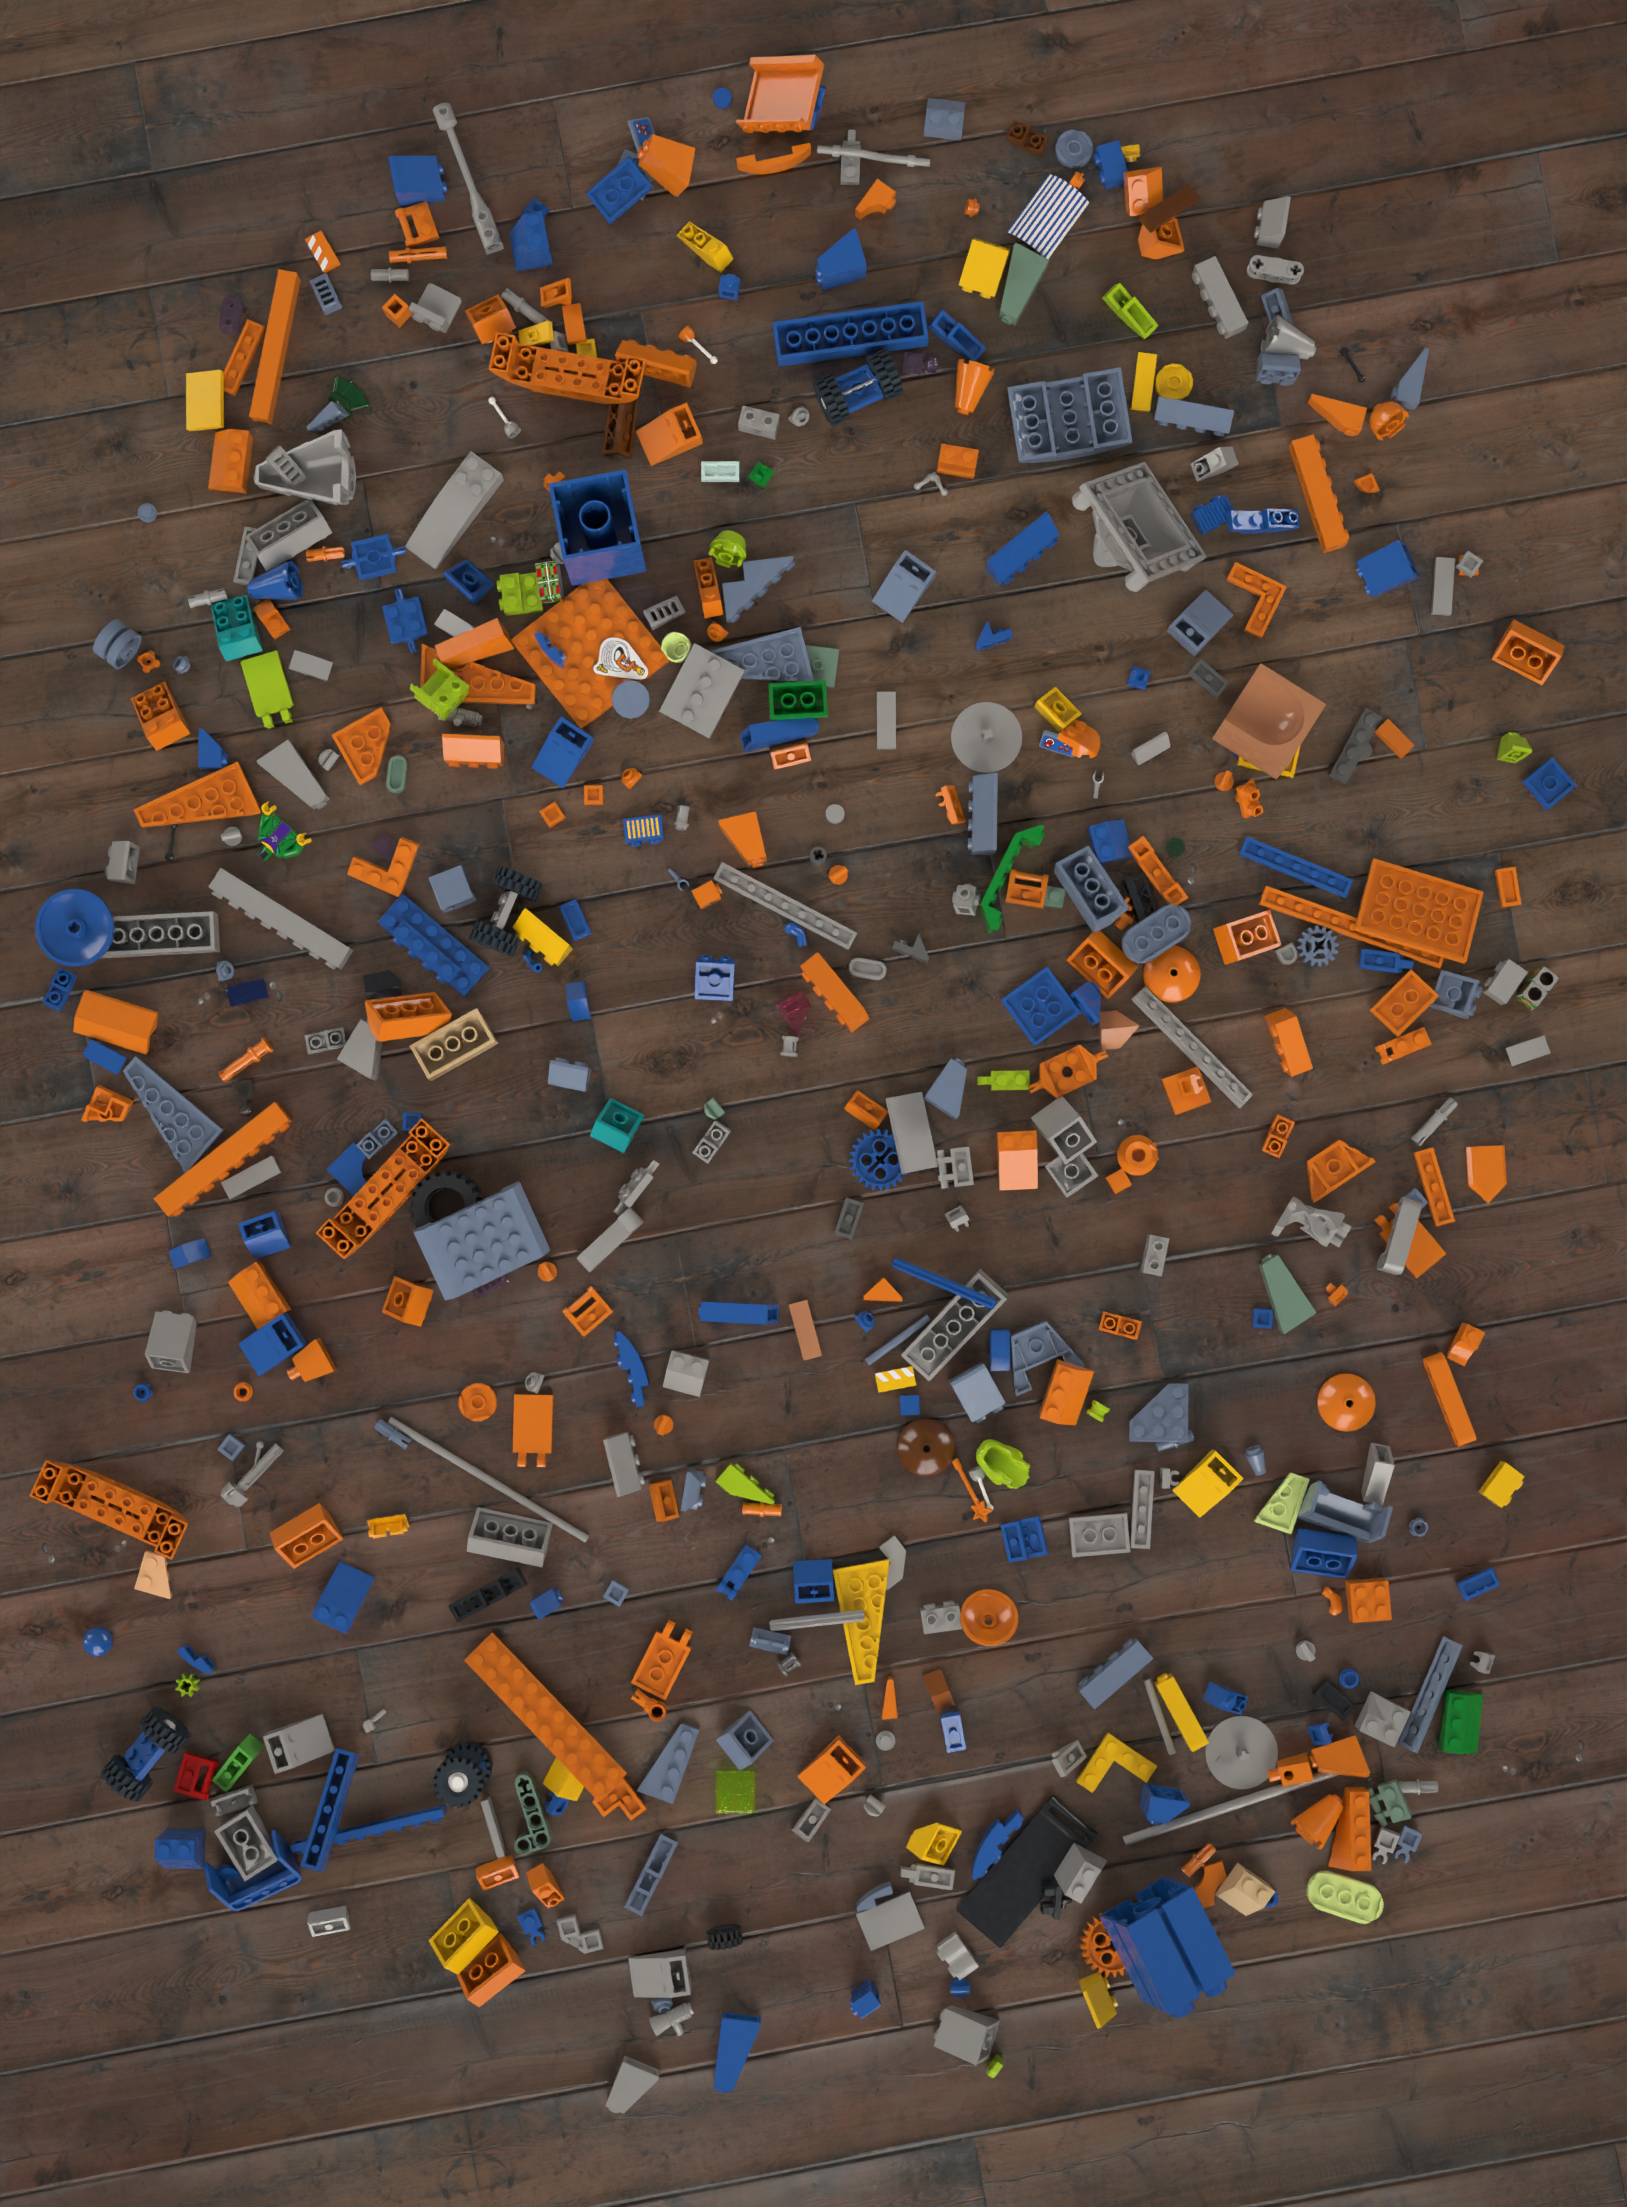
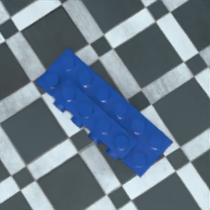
M403 893L378 921L382 927L394 936L392 940L398 946L404 945L409 949L407 953L412 958H420L423 961L421 965L429 972L434 970L439 981L443 984L448 982L464 997L467 996L490 969Z

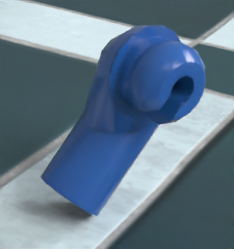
M527 949L525 954L523 953V959L530 969L540 972L542 965L533 959L536 953Z

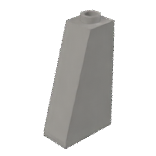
M289 740L257 760L261 767L314 810L316 808H323L327 804L326 801L330 799Z

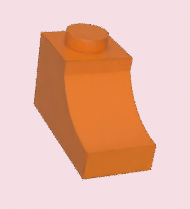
M877 179L856 207L855 217L862 220L866 215L873 212L885 214L896 203V191Z
M1462 1323L1446 1358L1465 1366L1472 1353L1478 1349L1485 1332L1469 1324Z

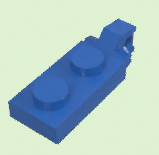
M1360 949L1358 968L1402 973V969H1413L1414 961L1403 960L1404 956L1398 953Z

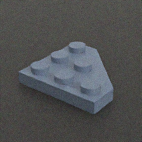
M1169 1383L1130 1420L1129 1441L1188 1443L1189 1384Z

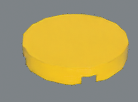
M1172 363L1164 366L1155 378L1156 392L1160 397L1184 400L1188 397L1193 387L1192 374L1181 364Z

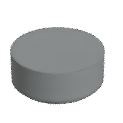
M838 804L830 805L826 809V819L832 824L842 822L845 815L844 809Z

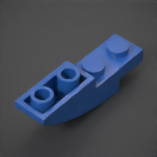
M1265 509L1263 511H1229L1226 513L1229 532L1258 534L1300 528L1298 509Z
M617 1331L613 1339L615 1347L619 1348L620 1355H617L618 1366H622V1370L630 1369V1372L627 1374L629 1384H633L634 1389L631 1392L632 1403H636V1407L644 1406L645 1399L642 1386L650 1384L644 1362L630 1339L622 1331Z
M1017 1809L1004 1823L997 1818L984 1834L972 1864L971 1875L974 1880L978 1877L982 1878L987 1873V1868L992 1863L996 1864L1000 1860L1002 1850L999 1844L1003 1845L1009 1839V1834L1013 1830H1018L1023 1824V1815Z

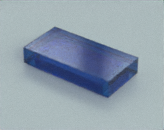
M264 979L226 988L231 1007L269 998Z

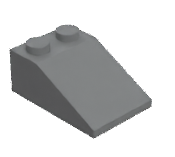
M253 1805L226 1821L214 1831L244 1881L278 1861L264 1823Z

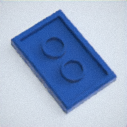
M628 156L586 194L611 225L654 187L631 157Z

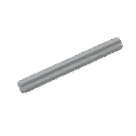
M863 1610L776 1619L770 1621V1630L779 1631L863 1621L865 1615Z

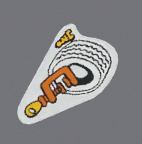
M608 638L602 643L599 661L593 667L595 673L642 680L647 677V667L628 642L619 638Z

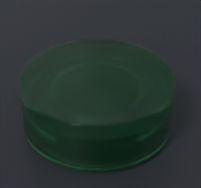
M1172 838L1166 843L1165 851L1170 857L1177 858L1184 853L1185 844L1179 838Z

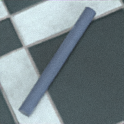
M925 1315L867 1357L865 1360L868 1365H871L932 1321L930 1317Z

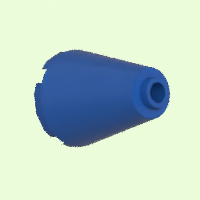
M292 561L285 562L250 580L249 585H247L248 594L254 599H300L303 596L302 579L298 580L297 573L300 572Z

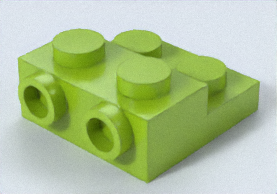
M536 573L500 575V580L497 581L498 592H502L499 606L501 611L504 610L506 616L544 611L543 603L539 598Z

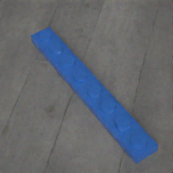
M440 1805L337 1830L333 1843L341 1845L347 1843L348 1839L352 1838L362 1840L369 1834L374 1833V1836H378L390 1829L399 1831L411 1824L412 1827L424 1824L423 1821L431 1820V1822H437L442 1820V1817L447 1813L446 1806ZM309 1837L294 1840L290 1845L292 1853L298 1852L303 1854Z

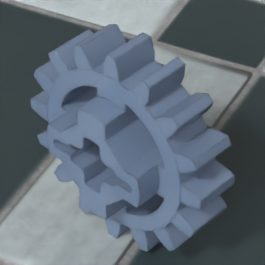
M1318 925L1314 926V931L1309 927L1307 928V933H1301L1303 939L1297 940L1301 946L1296 947V950H1301L1298 957L1304 956L1303 963L1310 961V967L1316 963L1317 968H1319L1322 963L1326 966L1329 964L1328 960L1333 961L1335 959L1332 955L1338 954L1335 947H1338L1339 944L1334 943L1337 936H1331L1332 930L1326 932L1325 926L1319 930ZM1320 934L1322 936L1320 938H1315L1311 935ZM1327 941L1329 942L1330 950L1327 948ZM1321 942L1319 946L1320 949L1314 951L1316 947L1315 944ZM1315 955H1320L1321 957H1324V958H1322V959H1315V958H1313V957H1314Z

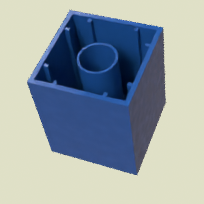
M626 469L549 484L562 558L572 586L647 572Z

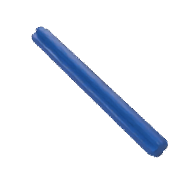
M895 1258L892 1267L990 1309L995 1307L996 1299L899 1258Z

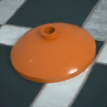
M1172 946L1153 960L1144 964V984L1163 1002L1175 1003L1187 999L1195 992L1200 982L1201 973L1197 959L1191 952L1180 946ZM1172 969L1176 970V976L1170 974Z
M1348 1373L1338 1374L1329 1378L1320 1388L1317 1397V1407L1320 1416L1330 1427L1345 1432L1355 1431L1366 1425L1372 1418L1375 1410V1395L1370 1385L1361 1377ZM1348 1400L1352 1401V1405L1350 1407L1346 1406V1402Z
M990 1589L980 1590L970 1595L963 1603L960 1612V1622L965 1634L975 1643L984 1646H997L1008 1641L1015 1633L1018 1625V1611L1013 1601L1002 1592ZM989 1620L992 1624L987 1625L985 1621Z

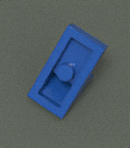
M987 621L976 643L975 651L978 652L1012 640L1013 633L1011 628L1007 630L1001 628L996 630L995 634H992Z

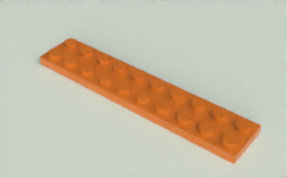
M493 1632L464 1660L598 1802L627 1774Z

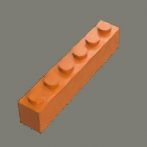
M1314 434L1293 440L1288 447L1322 553L1343 548L1348 543L1349 534L1342 524L1343 515L1341 511H1338L1336 505L1338 503L1337 496L1331 490L1332 481L1325 471L1326 462L1323 457L1321 458L1319 452L1320 443L1318 439L1315 440Z

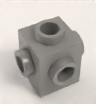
M971 884L957 886V890L953 892L952 896L956 914L975 916L977 905L979 906L981 903V894H979L977 887Z

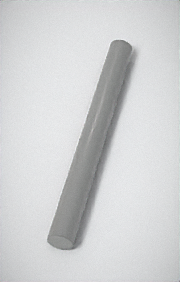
M1151 1678L1144 1679L1143 1682L1168 1754H1175L1176 1750Z

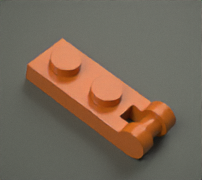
M1422 1027L1374 1048L1376 1052H1379L1380 1062L1384 1065L1432 1044L1425 1027ZM1389 1047L1392 1052V1055L1388 1056L1386 1049Z

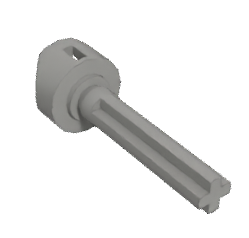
M275 1443L237 1485L228 1482L221 1491V1497L230 1505L241 1507L248 1500L245 1491L284 1450Z

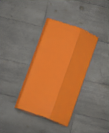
M85 989L75 1014L73 1032L146 1055L149 1052L151 1034L157 1028L158 1012Z

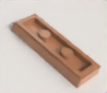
M804 1300L789 1304L803 1360L822 1356L808 1301Z

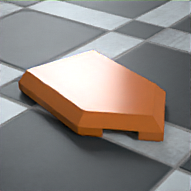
M1505 1145L1466 1147L1468 1186L1489 1204L1507 1184Z

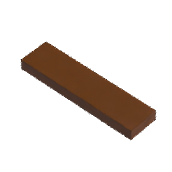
M1188 184L1143 213L1139 217V221L1152 233L1196 204L1200 197Z

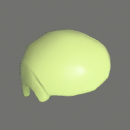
M679 632L667 634L662 640L661 650L667 659L675 663L685 661L692 648L690 640Z

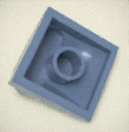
M688 1469L681 1511L697 1510L698 1506L702 1507L704 1495H700L701 1487L705 1488L707 1476L703 1475V1471Z

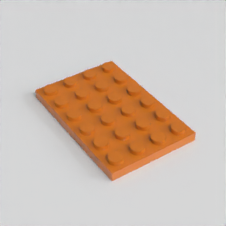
M1374 858L1369 869L1354 930L1465 964L1484 892Z

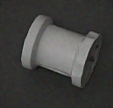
M782 1036L784 1043L781 1055L797 1057L796 1046L799 1038Z

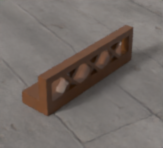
M639 397L632 402L619 404V409L616 412L615 407L617 404H609L603 455L617 454L624 458L632 457ZM617 422L616 428L612 431L614 423ZM614 440L613 449H610V444Z

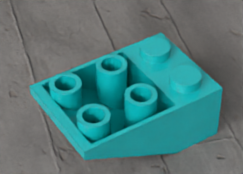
M247 594L211 605L218 647L226 661L263 651Z

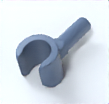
M672 868L668 869V872L678 883L677 887L679 890L683 891L680 888L681 882H685L689 887L688 881L682 880Z

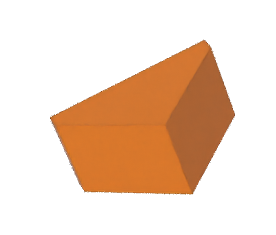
M883 1277L863 1295V1300L902 1302V1297Z

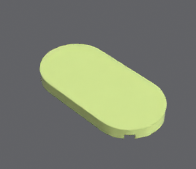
M1319 1871L1307 1883L1306 1892L1308 1899L1315 1908L1362 1924L1370 1923L1374 1919L1376 1920L1383 1911L1384 1902L1381 1894L1371 1884L1332 1871Z

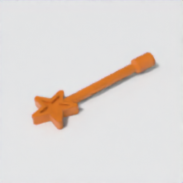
M959 1458L952 1460L955 1469L958 1470L975 1505L971 1506L976 1512L973 1520L981 1518L984 1522H987V1514L992 1512L993 1509L986 1508L984 1500L979 1502L962 1469L963 1466Z

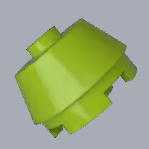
M722 531L711 542L709 555H713L716 558L715 562L723 567L730 568L731 565L739 567L746 559V541L740 534L734 531Z

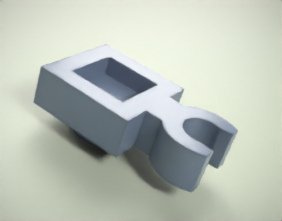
M1403 1824L1399 1833L1400 1838L1397 1842L1400 1847L1394 1851L1393 1857L1398 1859L1399 1854L1403 1853L1404 1858L1402 1861L1407 1863L1410 1859L1409 1851H1416L1423 1834Z

